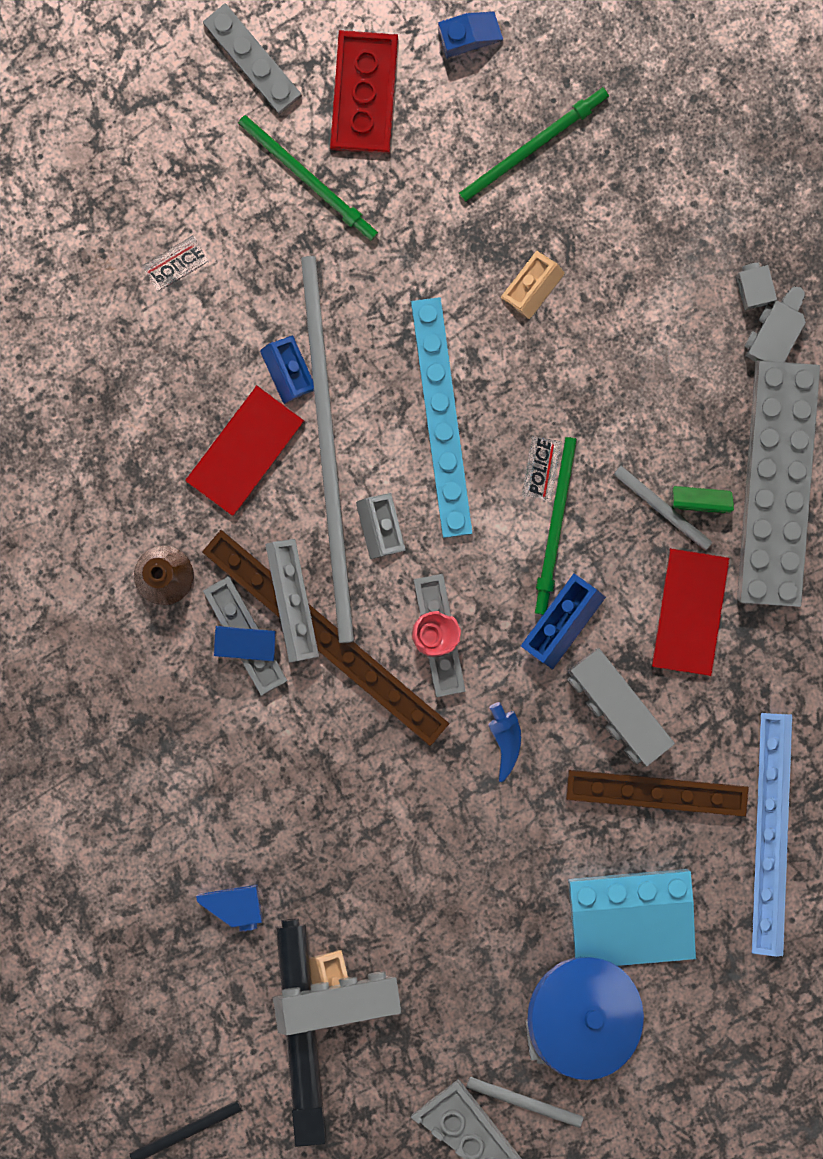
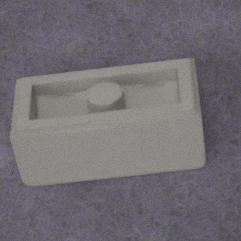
M387 493L357 501L356 506L370 559L406 551L392 494Z

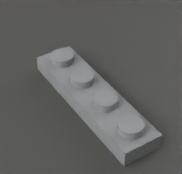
M226 3L203 21V25L278 114H281L302 96L300 91Z
M290 539L267 543L265 545L289 663L319 657L296 540Z
M443 574L414 579L420 616L433 611H439L444 615L451 616ZM457 646L446 655L440 657L428 656L436 697L466 692Z
M230 576L203 590L223 627L259 630ZM275 657L274 661L241 659L261 696L288 681Z

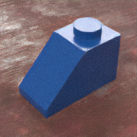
M494 11L465 13L438 22V33L446 58L503 41Z
M258 884L199 893L196 896L197 902L230 927L239 926V931L257 929V923H262L263 921Z

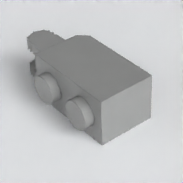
M793 286V288L787 291L788 293H785L786 295L781 302L776 300L772 307L769 305L765 306L758 321L762 322L758 333L752 331L744 347L749 349L745 357L753 361L785 362L806 323L804 315L798 312L803 303L802 300L806 296L801 287Z

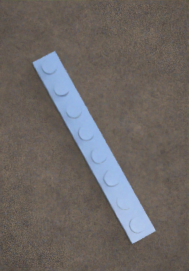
M761 713L752 954L777 957L783 956L792 714Z

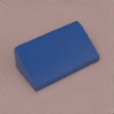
M293 335L269 343L260 350L284 404L314 391L313 379Z
M215 626L214 656L274 661L277 631Z

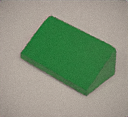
M674 486L672 488L671 507L680 510L729 514L734 511L733 494L728 490Z

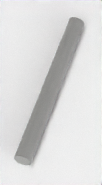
M620 466L613 475L704 551L712 544L710 539L624 467Z
M469 1077L467 1082V1089L578 1128L582 1125L584 1117L473 1077Z

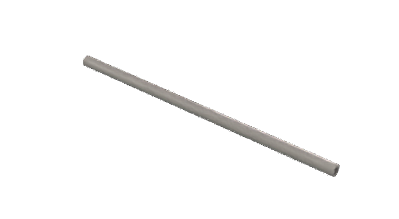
M306 256L301 258L338 637L339 643L354 642L317 265L315 256Z

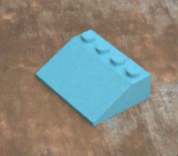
M677 869L568 879L575 958H599L609 961L616 966L696 959L694 901L690 870Z

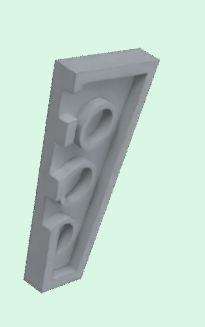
M459 1079L411 1115L414 1121L424 1125L431 1131L432 1135L440 1141L443 1140L463 1159H522Z

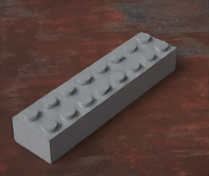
M755 361L737 600L741 603L801 607L820 365Z

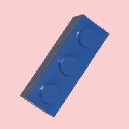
M574 573L521 644V647L542 663L554 669L606 596Z

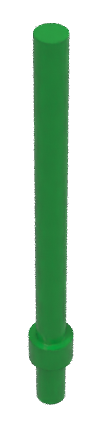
M602 87L587 99H580L572 105V110L461 190L459 195L463 201L467 202L578 119L583 120L592 114L591 110L609 97L607 91Z
M244 115L239 120L238 124L343 216L342 220L349 227L352 228L354 226L370 241L378 235L379 232L362 218L363 214L355 207L350 208L247 115Z
M565 437L541 578L538 577L536 584L538 596L535 614L543 615L546 612L550 592L554 591L555 580H553L576 449V438Z

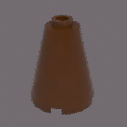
M156 546L147 550L141 555L134 569V582L137 590L146 600L157 605H171L182 600L189 593L194 578V570L189 558L182 551L171 546ZM161 568L163 575L161 578L156 579V571Z

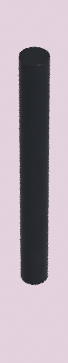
M236 1100L129 1153L130 1158L146 1159L243 1111L241 1104Z

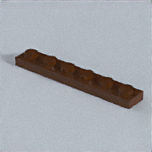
M568 769L566 800L746 817L749 787Z

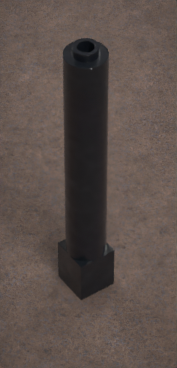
M299 919L281 920L282 926L276 927L281 989L299 987L300 992L311 990L306 924H300ZM316 1030L286 1035L295 1147L326 1144Z

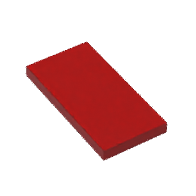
M339 30L330 150L390 154L398 34Z
M256 385L185 481L234 517L305 421Z
M669 549L651 667L707 676L712 675L730 558Z

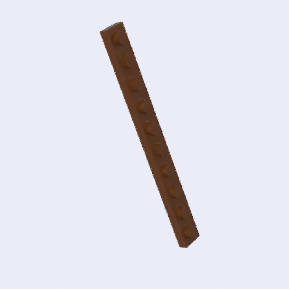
M220 530L202 553L280 618L271 571L223 530ZM309 604L318 651L431 746L450 723L355 642L339 643L338 628Z

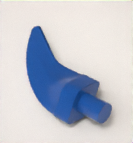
M497 702L489 707L494 719L488 726L501 749L499 782L502 783L509 776L517 761L521 747V729L515 712L505 713L501 703Z

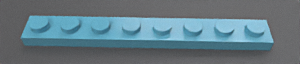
M441 297L411 301L443 538L470 535L473 533Z

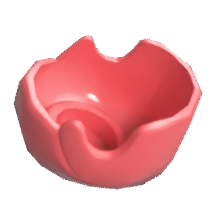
M433 611L421 615L413 625L412 640L417 649L424 655L430 657L446 655L452 652L460 642L461 629L453 616Z

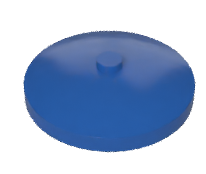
M571 958L551 968L535 987L528 1007V1030L537 1054L554 1071L575 1079L594 1080L617 1071L630 1059L636 1050L643 1030V1005L634 982L621 968L599 958Z

